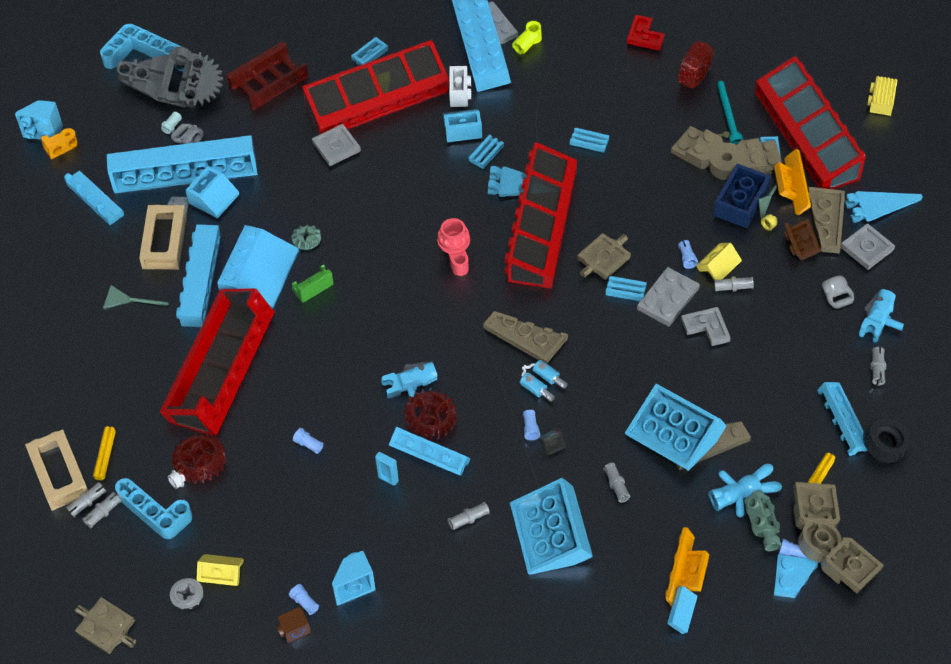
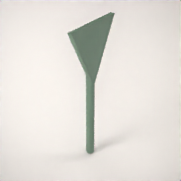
M777 183L767 196L759 198L761 219L765 216L771 197L778 188Z
M111 285L103 309L132 301L168 306L169 303L131 298Z

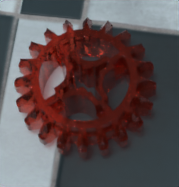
M698 41L688 49L687 54L682 60L678 75L679 82L682 85L693 89L707 75L714 54L713 48L710 45Z
M432 388L429 389V392L422 389L421 394L415 392L414 397L410 396L409 403L405 404L404 417H406L405 424H409L408 429H415V435L420 433L422 438L428 436L429 440H432V436H435L438 440L440 434L445 437L447 431H452V425L456 424V405L452 404V398L446 399L447 393L440 395L439 389L436 393L433 392ZM420 406L422 413H420V416L417 418L415 415V410L417 407ZM442 411L446 414V419L441 422L439 416Z
M194 432L193 437L190 438L187 435L185 441L180 440V445H175V452H172V464L176 472L179 471L180 475H184L185 481L190 482L193 480V483L196 485L197 481L201 480L204 484L205 479L212 481L213 475L218 477V471H223V465L226 464V452L223 444L219 443L217 437L213 438L211 434L205 436L203 432L200 436H197ZM184 463H188L189 465H193L194 467H189Z

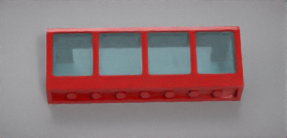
M796 56L756 81V96L792 150H800L803 167L817 188L836 189L860 180L864 160L866 159L864 151L860 150L855 138L851 137L846 125L842 124L837 112L833 111L828 99H825L822 95L821 89L816 86L812 76L807 73L804 64Z

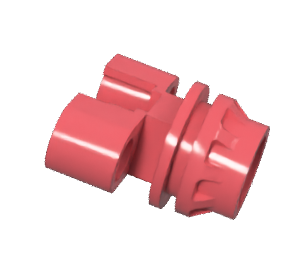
M456 218L447 219L442 223L438 231V245L441 250L448 253L453 273L457 276H463L469 271L468 256L465 251L470 244L469 231L461 220Z

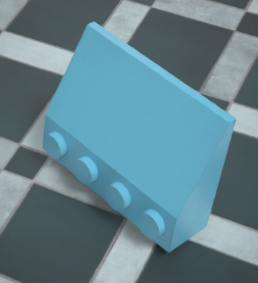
M245 225L217 282L219 291L220 289L256 288L273 309L298 255L299 248L263 229ZM252 291L231 292L236 300L247 302Z
M655 384L624 434L689 471L716 444L727 425L713 414Z
M560 478L510 502L529 575L576 565L593 557L574 487L565 479Z

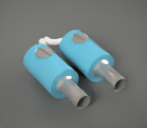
M539 360L536 364L533 363L522 367L523 373L520 385L537 397L544 396L550 402L555 398L554 395L546 390L547 385L532 374L526 373V369L533 367L535 374L551 385L556 383L563 389L568 385V383L559 378L560 373L542 360Z

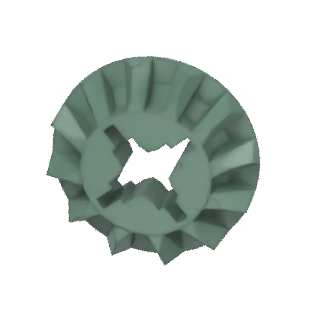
M308 224L304 227L299 226L298 229H294V233L291 235L294 246L302 250L312 249L321 241L320 230L316 229L315 225L312 227ZM308 233L309 236L306 238L305 241L303 236H305V234Z

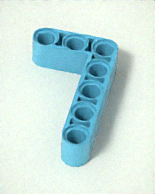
M126 24L100 50L104 67L112 69L133 49L153 58L169 55L170 50H174V47L182 46L134 24ZM174 66V68L184 71V66Z

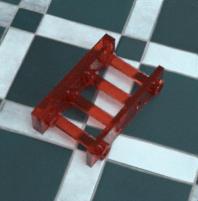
M282 41L228 73L227 80L232 90L240 86L249 95L250 107L254 110L309 76L306 63L297 66L288 58L287 45ZM283 61L292 71L283 75L274 65ZM269 70L277 80L269 83L261 73ZM255 78L264 88L255 92L246 82Z

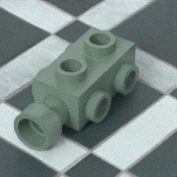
M754 491L749 497L744 499L746 512L752 524L751 529L756 536L764 538L763 543L766 551H775L782 546L780 538L776 536L780 532V523L776 520L774 514L775 507L771 503L769 496L764 495L763 491Z

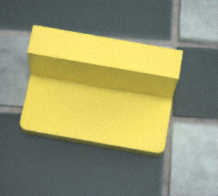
M719 243L696 267L699 272L709 271L713 279L719 280L730 273L741 262V258L731 243Z
M204 554L197 564V581L238 586L240 567L244 559Z

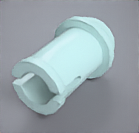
M173 112L167 121L162 123V131L166 134L173 133L175 126L182 120L181 115Z

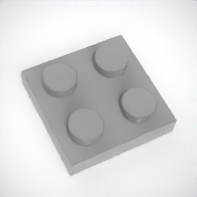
M343 124L312 138L313 145L329 166L361 151L360 146Z
M867 223L842 242L841 248L869 270L894 250L895 245Z

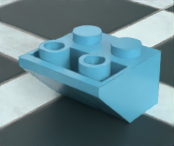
M38 100L17 111L15 114L23 138L41 139L45 135H48L50 138L60 133L63 127L56 102Z
M478 109L442 113L447 142L482 138V123Z
M207 166L186 189L189 204L219 218L237 198L239 191L223 173Z

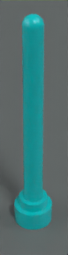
M718 81L717 87L731 133L729 143L737 145L744 139L742 134L737 131L724 82Z

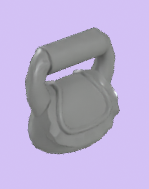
M181 124L171 134V139L181 144L200 142L203 137V130L196 125Z
M835 276L822 283L827 301L833 308L839 309L853 303L854 293L843 276ZM845 293L849 295L847 298L836 302L833 301V298L836 296L844 295Z

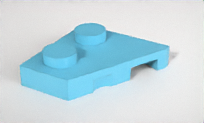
M778 554L774 595L795 598L800 592L801 587L809 579L813 570L817 568L818 562L808 558Z

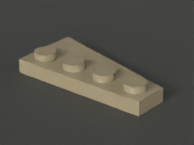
M808 187L811 210L821 251L839 254L845 191Z
M496 311L483 324L485 330L535 359L544 361L546 364L568 339V334L561 332L559 334L547 327L543 329L534 326V323L528 321L524 323L518 321L515 317Z
M743 423L726 424L727 426L716 444L698 462L749 442L751 436ZM677 465L679 470L683 469V467Z

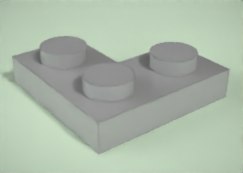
M718 307L681 315V321L687 335L706 331L711 346L730 342V335Z

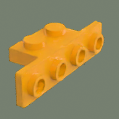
M795 149L784 158L785 165L778 162L774 165L779 194L793 200L795 214L800 215L811 207L800 150Z
M683 527L682 533L679 536V546L674 556L673 570L670 572V583L665 593L666 600L671 607L679 586H684L690 591H701L709 559L707 551H692L694 536L688 527Z

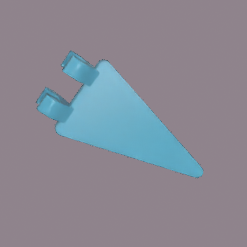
M491 166L487 194H498L500 197L520 195V192H524L522 182L523 178H527V175L511 168L502 167L501 170L499 167ZM535 176L534 179L532 178L529 195L561 192V187Z
M857 191L855 194H847L848 200L844 203L846 208H853L854 214L850 216L852 222H859L864 218L866 221H871L921 201L923 196L921 194Z

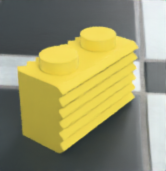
M877 76L875 83L871 82L869 93H873V95H869L867 106H870L871 113L891 116L897 79Z

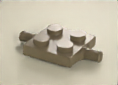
M602 233L578 254V260L586 265L580 271V275L586 278L591 272H595L606 280L630 258L631 253L622 246L628 240V237L622 234L617 240H614Z
M101 597L90 610L82 605H78V608L75 609L76 613L84 617L75 632L110 655L113 649L121 642L130 648L133 647V644L135 645L136 640L127 635L135 619Z

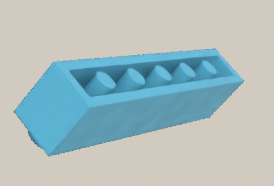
M196 225L195 232H192L193 245L189 247L190 260L186 262L187 275L183 277L184 290L180 292L181 305L177 308L176 313L177 319H180L181 326L202 327L206 319L221 239L218 225Z

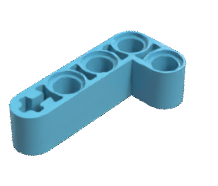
M120 479L115 485V490L122 503L164 539L175 537L192 520L193 516L190 506L185 500H177L165 510L130 479Z

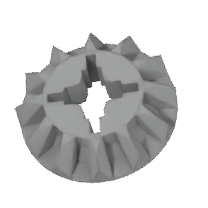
M191 578L177 581L170 590L172 603L175 607H179L182 610L192 609L193 606L199 605L200 600L203 598L201 584ZM190 589V594L192 596H188L187 599L184 600V596L182 594H186L187 591Z

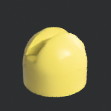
M772 214L766 215L761 219L762 226L768 231L775 228L778 222L777 217Z

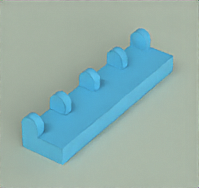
M81 171L74 175L67 173L64 176L67 186L109 225L124 216L123 210Z
M824 382L817 391L819 395L824 394L827 400L824 405L826 409L831 408L835 416L832 420L833 424H839L843 434L840 438L842 441H847L850 447L847 451L848 455L853 456L858 451H867L864 445L865 441L863 440L865 433L840 383Z
M396 427L389 446L462 476L465 466L470 462V458L398 427Z

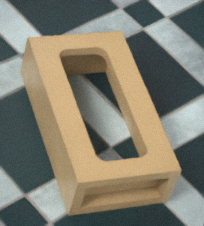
M148 205L139 257L142 269L179 270L187 221L184 205ZM156 219H173L167 252H151Z
M63 429L25 444L51 510L74 502L80 497L82 492L88 491ZM59 446L73 482L60 489H54L40 454Z

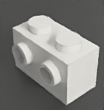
M450 66V107H468V99H471V89H468V86H471V76L467 74V66Z

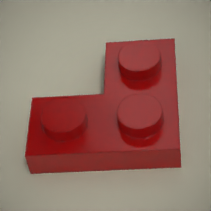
M635 15L627 37V44L660 51L665 34L649 31L652 18Z

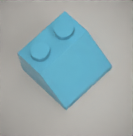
M363 551L351 553L346 558H343L332 582L337 606L376 590L373 571Z

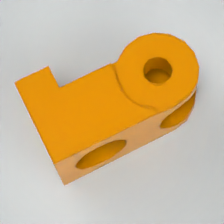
M66 128L50 138L48 135L41 137L43 148L51 159L75 148L78 144L75 131L71 128Z

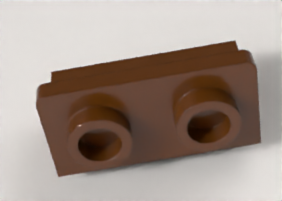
M809 219L794 226H790L788 222L785 223L787 230L784 233L787 240H791L792 245H790V249L794 256L797 255L802 261L821 252Z

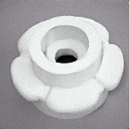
M172 470V473L168 475L170 484L175 489L184 487L186 479L182 472Z

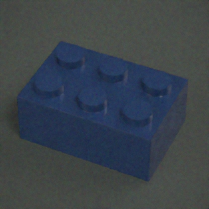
M737 163L715 201L713 216L748 228L759 208V198L764 197L769 190L771 176Z

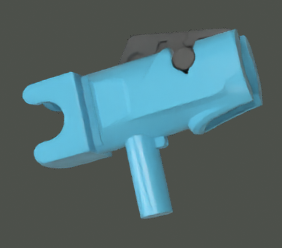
M881 289L866 305L864 311L867 317L860 328V337H864L865 333L871 332L874 335L873 342H877L884 325L902 331L904 324L891 319V316H889L893 312L896 297L894 293Z
M433 362L406 364L403 372L397 374L393 372L382 376L381 383L383 386L392 385L391 388L387 389V398L401 395V392L407 391L412 405L417 406L420 404L415 391L417 387L421 385L426 386L436 381L438 376Z

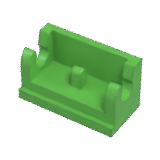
M324 264L321 265L320 272L298 285L296 281L293 282V293L304 303L334 285L332 272L329 269L325 270Z

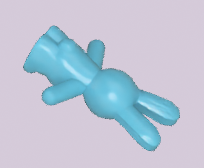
M764 464L755 473L743 476L738 482L725 471H720L719 477L727 485L708 492L715 511H719L736 502V515L743 517L744 498L749 497L754 491L761 490L763 493L779 492L782 489V485L779 482L760 483V480L772 473L773 466L771 464Z

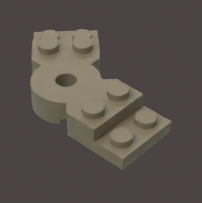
M692 126L671 148L672 154L700 169H705L709 166L711 174L722 180H728L737 163L767 175L775 174L774 165L778 162L782 163L776 140L760 142L759 138L741 140L735 145L733 143H723L722 137L707 129L702 132Z
M795 482L793 488L796 504L793 510L795 524L802 530L798 537L800 550L807 558L815 562H821L822 571L836 583L842 580L854 592L858 593L882 570L884 565L852 538H841L839 531L836 529L840 521L835 485Z

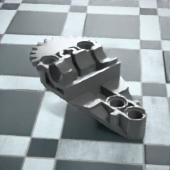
M174 47V50H170L169 55L156 56L138 62V59H134L133 63L121 61L117 65L116 73L119 81L159 102L184 108L196 106L197 101H199L201 106L203 105V100L210 103L209 97L216 98L214 93H220L218 88H222V84L219 82L223 81V77L219 76L222 74V71L217 70L219 65H212L214 59L207 61L208 55L203 58L201 52L199 54L191 53L189 49L184 47ZM199 64L202 67L196 68L193 65ZM175 65L184 66L178 93L168 91ZM127 70L128 73H121L120 71ZM144 74L145 77L140 78L137 75ZM191 95V96H193L194 98H193V99H188V98H186L185 96Z

